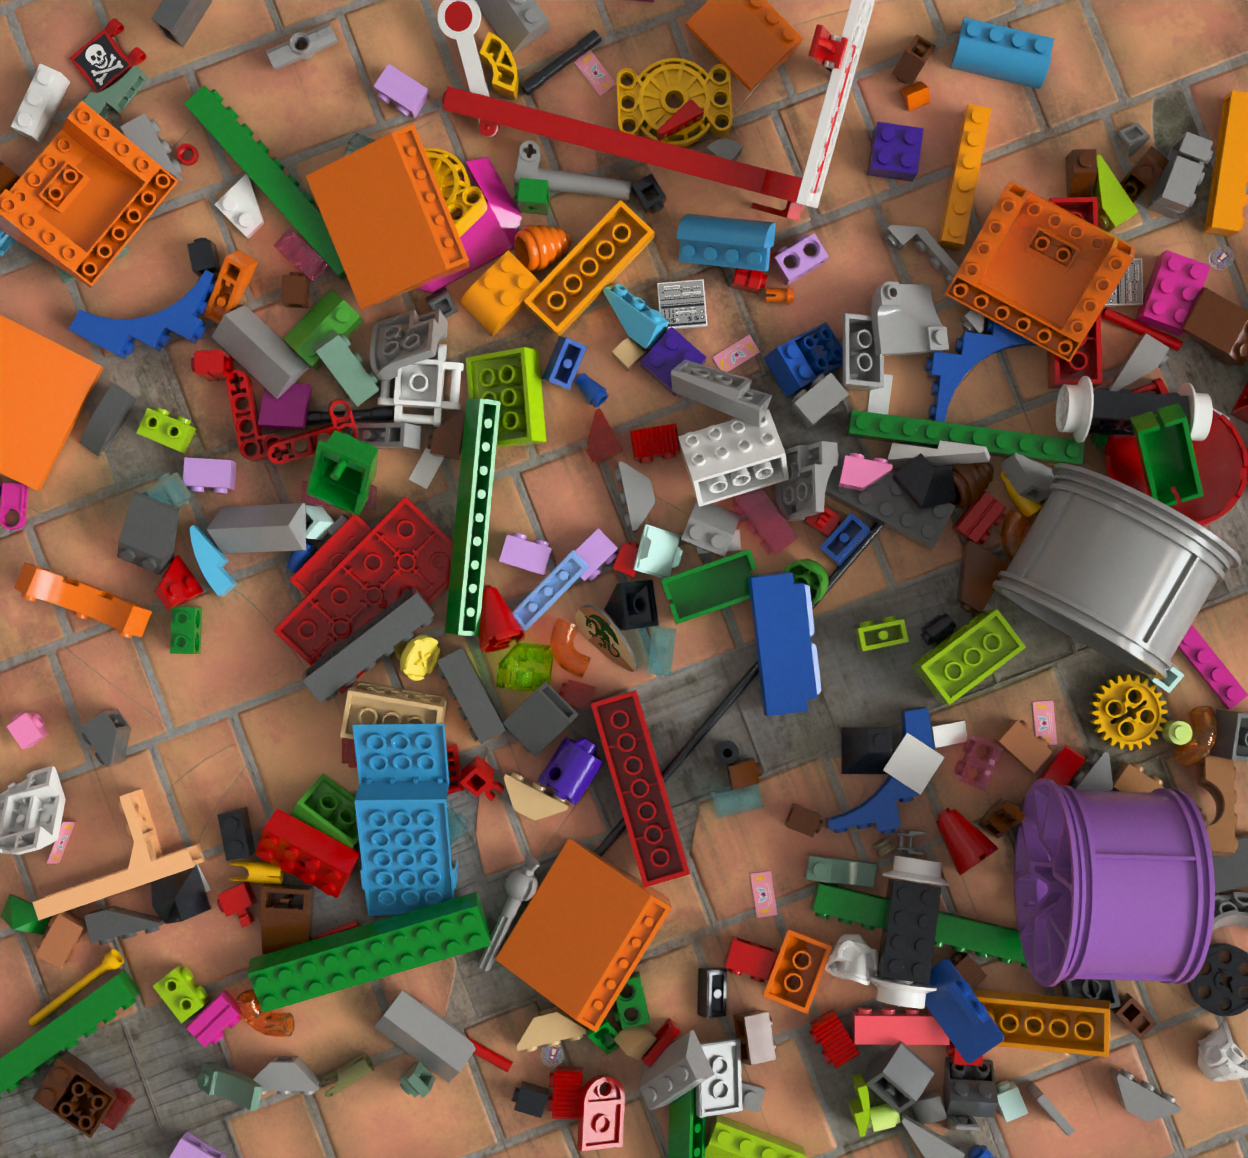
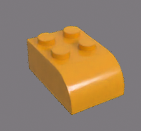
M508 250L466 291L460 304L493 337L525 306L524 300L540 284V281Z

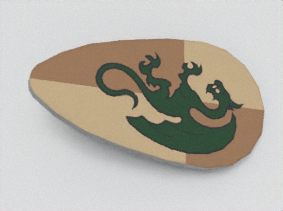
M590 605L580 607L575 614V621L581 633L614 663L628 671H636L638 668L637 661L632 649L621 633L622 628L618 624H614L610 617L601 609Z

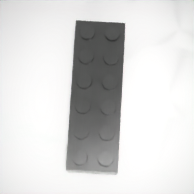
M837 444L839 453L838 466L833 467L830 473L825 495L931 551L956 506L947 503L919 509L893 479L894 474L891 472L863 491L838 487L845 455L850 456V453L853 452Z
M414 586L303 672V683L320 703L325 699L327 702L339 693L337 690L343 685L348 687L355 682L357 674L363 670L367 672L377 664L375 661L379 657H387L395 650L394 646L400 641L405 643L414 636L413 631L418 627L425 628L433 621L432 617L435 615L432 607Z

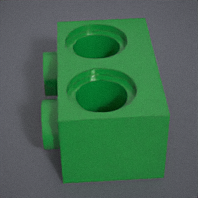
M202 607L172 608L170 654H201Z
M640 972L632 973L626 984H629L633 990L629 994L620 992L616 999L617 1008L614 1009L616 1023L621 1022L622 1029L650 1023ZM630 1007L638 1011L634 1017H628L624 1012Z

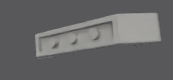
M890 225L884 233L886 241L891 247H896L898 250L902 249L913 239L916 248L921 253L925 252L931 265L936 270H941L946 276V282L950 286L959 267L924 227ZM971 309L960 319L963 323L961 326L965 332L981 333L983 331L984 316Z

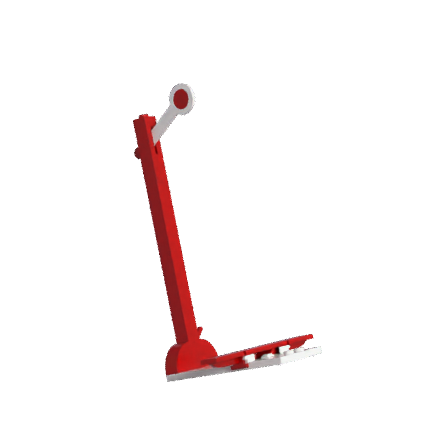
M443 0L438 9L437 18L440 29L446 36L457 40L470 89L469 92L447 86V91L442 96V110L477 118L479 131L484 136H496L500 125L787 200L788 202L784 210L757 203H752L751 208L799 221L803 205L818 208L875 0L851 1L842 37L831 35L823 25H816L808 57L830 76V81L818 118L803 178L490 97L473 36L481 22V11L475 0Z

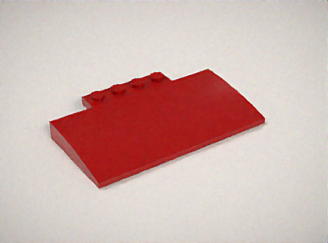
M405 495L373 528L360 516L352 515L289 579L306 596L274 627L273 632L312 666L414 586L426 601L431 604L449 586L453 541ZM364 670L356 675L357 679L365 672ZM343 685L338 691L343 694L351 685L348 687Z

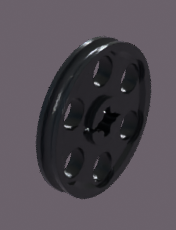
M1230 944L1210 945L1205 959L1210 965L1209 971L1205 974L1199 972L1193 980L1188 982L1189 991L1194 1000L1212 1014L1219 1016L1240 1014L1248 1009V997L1241 998L1239 996V989L1242 986H1248V973L1242 975L1239 972L1240 964L1248 962V953ZM1223 950H1228L1230 953V958L1227 962H1220L1219 953ZM1221 973L1229 977L1226 979L1227 986L1219 983L1222 981ZM1202 985L1209 987V994L1206 997H1200L1198 994V989ZM1227 997L1230 1004L1228 1008L1222 1010L1219 1008L1218 1002L1221 998Z

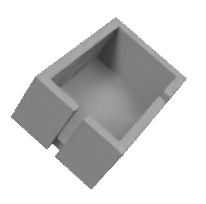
M1186 132L1171 145L1167 156L1169 162L1160 174L1147 209L1173 219L1193 205L1196 199L1194 191L1196 186L1201 184L1205 172H1202L1204 164H1208L1213 154V151L1210 150L1213 141Z

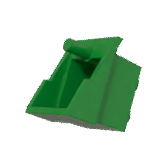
M335 430L326 443L319 440L306 494L359 516L368 501L369 488L376 476L379 449L370 443L361 442L347 433Z

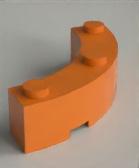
M24 562L14 589L22 592L21 597L35 601L38 598L73 610V615L83 619L91 617L118 629L117 634L127 638H131L132 635L142 637L152 613L151 610L134 602L120 599V596L68 576L64 578L53 573L51 570Z

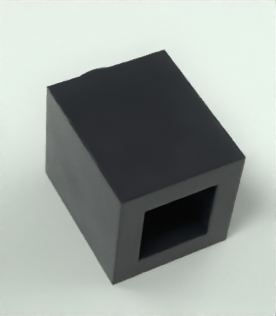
M198 238L194 240V243L187 244L192 271L196 275L202 276L205 270L211 273L220 272L217 248L210 239Z
M522 1081L520 1088L515 1087L512 1101L516 1102L514 1110L541 1118L549 1089Z

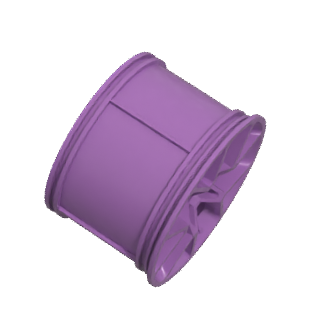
M1040 778L1036 780L1029 788L1021 811L1026 816L1022 823L1018 824L1014 855L1016 920L1023 955L1035 981L1043 987H1053L1061 980L1073 981L1075 979L1159 981L1166 984H1186L1193 980L1202 968L1207 956L1215 911V879L1211 846L1205 823L1194 800L1181 789L1157 788L1152 792L1075 790L1069 785L1058 786L1051 779Z

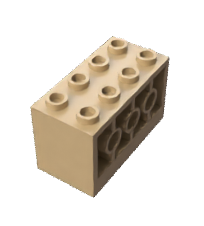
M355 681L347 692L340 737L354 739L352 725L443 723L448 697Z

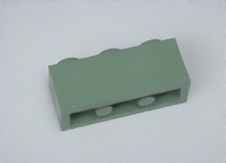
M333 330L311 347L352 402L358 407L379 391L375 384L378 380L370 370L366 372L362 367L365 362L357 352L353 354L348 348L351 343L343 333L339 335Z

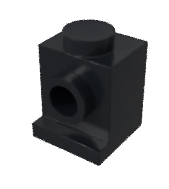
M652 173L632 184V192L645 213L651 211L654 214L664 207L663 203L666 202V196ZM649 194L654 196V199L651 201L645 198Z

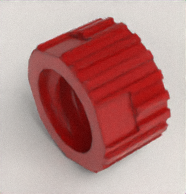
M182 144L177 149V159L183 165L191 166L198 161L199 153L191 144ZM186 150L193 152L192 157L188 160L183 158V153Z

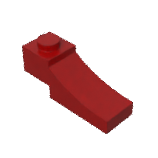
M1064 744L1037 780L1045 778L1053 780L1058 786L1067 785L1085 761V757Z

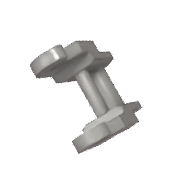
M900 830V832H896V835H899V846L895 847V849L903 853V850H906L908 854L925 855V851L914 850L912 844L915 834L927 835V831L908 830V833H904V830ZM904 836H909V847H904Z

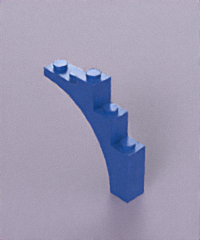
M205 270L196 285L182 299L167 309L150 316L135 319H110L95 316L79 309L68 330L123 359L132 353L135 347V339L158 351H161L162 347L165 348L170 340V332L196 344L197 340L203 337L206 330V323L200 320L199 317L205 313L208 305L207 302L218 277Z
M988 318L985 326V332H988V335L964 332L960 338H957L955 352H958V354L934 351L930 358L927 357L925 361V371L928 372L927 378L936 379V382L933 381L931 395L934 396V404H931L929 407L928 418H931V421L945 422L948 405L955 389L966 373L981 360L1008 348L1038 345Z
M919 707L901 710V741L909 733L935 750L928 708ZM888 775L877 791L859 806L843 814L825 818L827 828L833 830L834 833L848 831L847 827L856 826L857 829L871 827L870 823H873L874 829L881 831V834L895 833L896 828H901L896 800L899 799L900 802L913 801V797L919 796V794L891 775Z

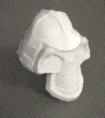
M844 934L832 948L825 970L835 977L869 985V976L875 975L878 971L877 950L871 949L860 934Z
M1226 1019L1222 1020L1217 1029H1213L1206 1038L1198 1040V1067L1204 1076L1214 1082L1248 1078V1059L1233 1042Z

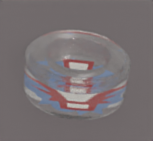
M1225 245L1216 247L1209 254V263L1217 270H1224L1234 262V252Z
M545 1044L540 1054L542 1063L550 1068L559 1066L564 1059L562 1046L558 1044L547 1047V1044Z

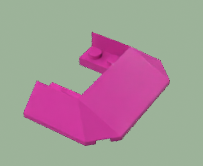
M488 157L466 161L467 167L465 170L470 179V184L482 191L488 206L487 211L460 237L468 256L470 267L417 289L433 294L500 257L508 250L513 249L515 234L520 226L522 216Z

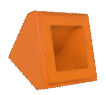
M922 81L900 89L908 112L930 103L929 87Z

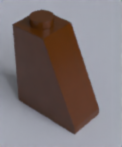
M971 540L965 541L962 549L957 601L962 604L960 608L973 614L974 612L981 613L995 591L992 587L995 580L1000 581L997 575L1000 571H1006L1009 563Z

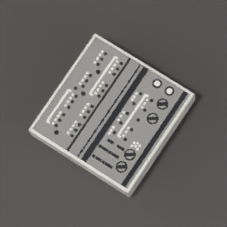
M1142 258L1133 259L1104 307L1143 305Z
M704 279L657 283L659 312L663 315V318L669 321L666 330H669L671 327L674 329L707 327Z

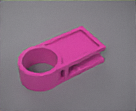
M2 482L0 523L4 528L19 530L25 525L28 497L27 485ZM11 510H16L20 515L19 523L14 527H10L6 522V515Z

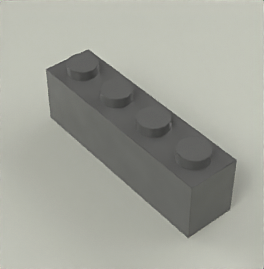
M460 648L437 661L439 666L436 669L442 679H447L450 685L447 687V690L453 700H458L461 706L458 710L463 720L468 719L472 726L469 731L475 741L479 740L482 744L505 732L507 728L502 724L503 720L465 648Z

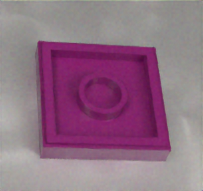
M294 383L278 399L264 388L257 425L260 428L305 430L312 386L310 384Z

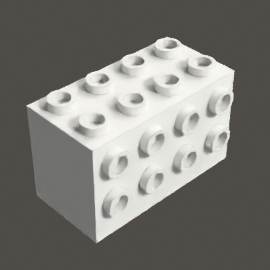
M769 409L766 410L760 428L734 418L721 424L711 425L707 428L678 436L684 464L699 507L789 480L786 454Z

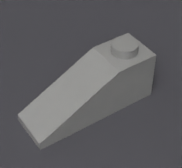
M1147 333L1140 336L1106 389L1117 392L1157 367L1161 368L1168 359L1166 353L1170 348Z
M355 423L358 431L357 440L370 443L375 448L420 450L421 426L409 423ZM348 426V434L352 435V428Z
M899 1113L901 1122L924 1158H963L965 1156L960 1146L917 1122L905 1113Z

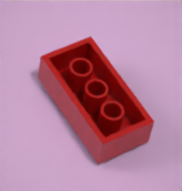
M278 808L263 828L255 851V855L259 856L263 861L274 864L282 871L300 878L304 883L311 884L322 890L325 894L337 899L348 883L361 854Z

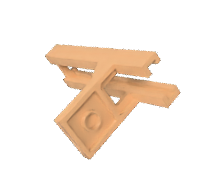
M142 789L119 796L120 811L126 816L128 822L126 825L127 833L134 840L129 867L45 896V898L32 902L37 918L41 920L193 868L196 864L205 861L200 844L198 843L164 855Z

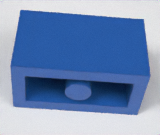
M559 336L542 380L569 390L587 346L570 338Z
M851 513L820 546V549L840 567L871 533L870 529Z

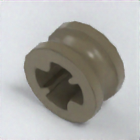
M890 836L884 837L872 845V848L877 850L876 855L878 857L891 852L896 847L895 844L890 842Z

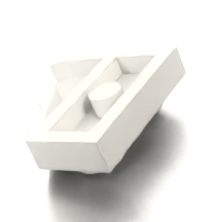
M245 174L214 205L249 239L265 222L251 184V178Z

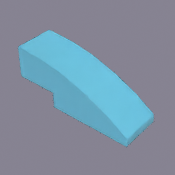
M192 525L189 528L191 543L199 567L216 594L224 597L238 585L223 568L229 560L199 526Z

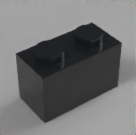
M247 807L218 814L226 861L249 857L255 854L256 850Z

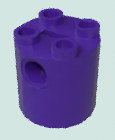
M566 736L537 781L548 788L550 786L554 789L553 793L561 799H566L576 805L604 763L597 756L596 749L598 746L584 736L579 741Z

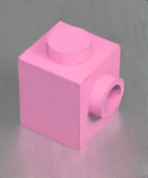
M22 711L12 717L11 720L13 722L6 726L22 750L33 747L50 735L44 727L45 722L43 718L34 712L24 713Z

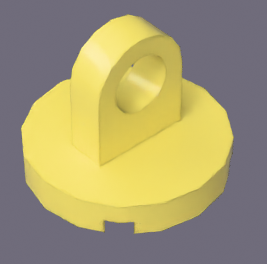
M419 635L405 643L400 641L395 645V655L400 660V669L404 676L418 681L424 679V675L430 674L435 669L440 657V648L437 646L439 644L437 640L428 635Z

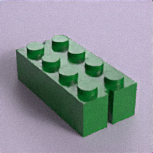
M1176 403L1157 409V414H1153L1150 411L1131 417L1130 420L1148 496L1167 506L1177 504L1176 498L1170 489L1171 487L1175 488L1182 502L1204 496L1187 416L1180 404Z
M750 549L660 580L666 599H672L673 603L669 605L675 625L750 599L748 577H752L751 571L757 569Z

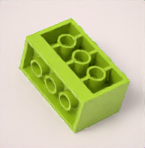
M987 609L911 666L939 703L950 705L1024 650L1026 646L998 609Z

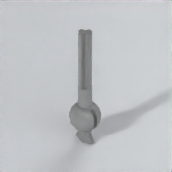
M525 855V865H523L522 869L511 872L506 879L505 889L509 897L491 935V946L485 948L478 963V967L488 972L491 969L521 902L531 899L537 891L538 882L534 872L540 867L537 859L530 855Z

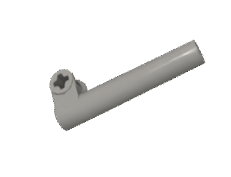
M528 140L520 145L514 185H519L520 178L548 180L549 189L553 191L629 200L630 181L540 168L541 152L538 144ZM529 149H533L535 153L531 155V158H528L526 154L529 152Z

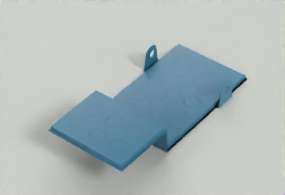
M443 723L352 725L359 786L354 801L362 862L360 874L362 889H365L368 916H396L455 898L454 888L457 886L458 860L454 865V869H452L446 803L449 788L445 725Z

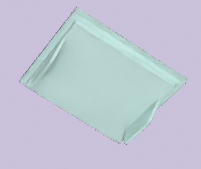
M645 524L633 570L663 579L670 577L672 569L679 567L683 550L678 545L681 535Z

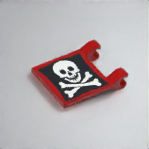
M116 18L110 20L104 30L70 57V60L96 93L107 89L129 71L133 65H137L147 58L146 54L138 47H135L126 56L112 37L124 31V26Z

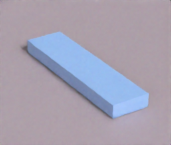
M574 550L512 611L518 623L525 631L590 567Z

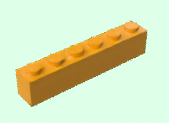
M1235 90L1227 94L1223 101L1204 233L1232 237L1242 229L1244 225L1242 212L1248 199V195L1245 194L1246 185H1248V92Z
M968 104L963 112L937 243L942 248L959 251L965 244L992 108Z

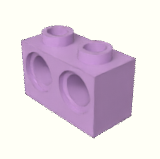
M815 233L809 237L805 234L795 241L796 244L790 248L785 246L775 253L776 256L774 257L773 264L786 285L824 264L829 258ZM811 247L814 249L815 255L807 256L803 249ZM785 259H792L795 262V267L787 268L783 261Z

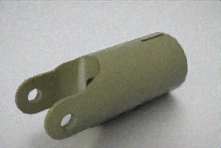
M363 1052L321 1079L323 1084L338 1078L335 1086L326 1091L325 1096H334L374 1071L373 1062L368 1054Z

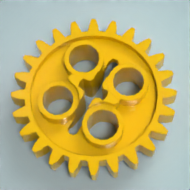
M1125 674L1123 679L1121 676L1116 675L1115 683L1111 679H1107L1108 687L1099 685L1102 693L1093 694L1098 700L1097 702H1090L1092 706H1095V710L1089 711V714L1096 716L1090 722L1098 724V727L1094 730L1096 733L1103 732L1101 740L1105 741L1109 738L1108 745L1114 746L1117 743V749H1123L1126 746L1127 750L1132 751L1133 745L1137 749H1142V742L1145 745H1151L1149 738L1158 739L1155 732L1164 731L1159 724L1167 723V720L1161 717L1162 714H1166L1168 711L1161 709V706L1167 702L1158 699L1163 693L1154 692L1156 684L1148 686L1149 679L1144 678L1140 682L1139 675H1134L1131 680L1130 674ZM1131 690H1134L1136 693V699L1133 702H1130L1128 699V694ZM1144 700L1146 701V704H1145V705H1143V706H1141V707H1137V706L1140 705ZM1111 702L1116 704L1114 714H1110L1108 711V706ZM1126 708L1133 709L1129 712L1130 717L1122 716L1128 712ZM1144 710L1148 712V719L1146 722H1142L1140 718V715ZM1120 717L1113 724H1111V720ZM1124 722L1129 726L1126 734H1122L1120 730Z

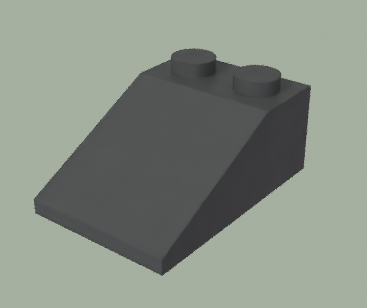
M135 491L119 538L117 557L142 567L147 571L161 575L174 558L180 509Z
M1216 709L1210 755L1231 760L1248 761V713Z

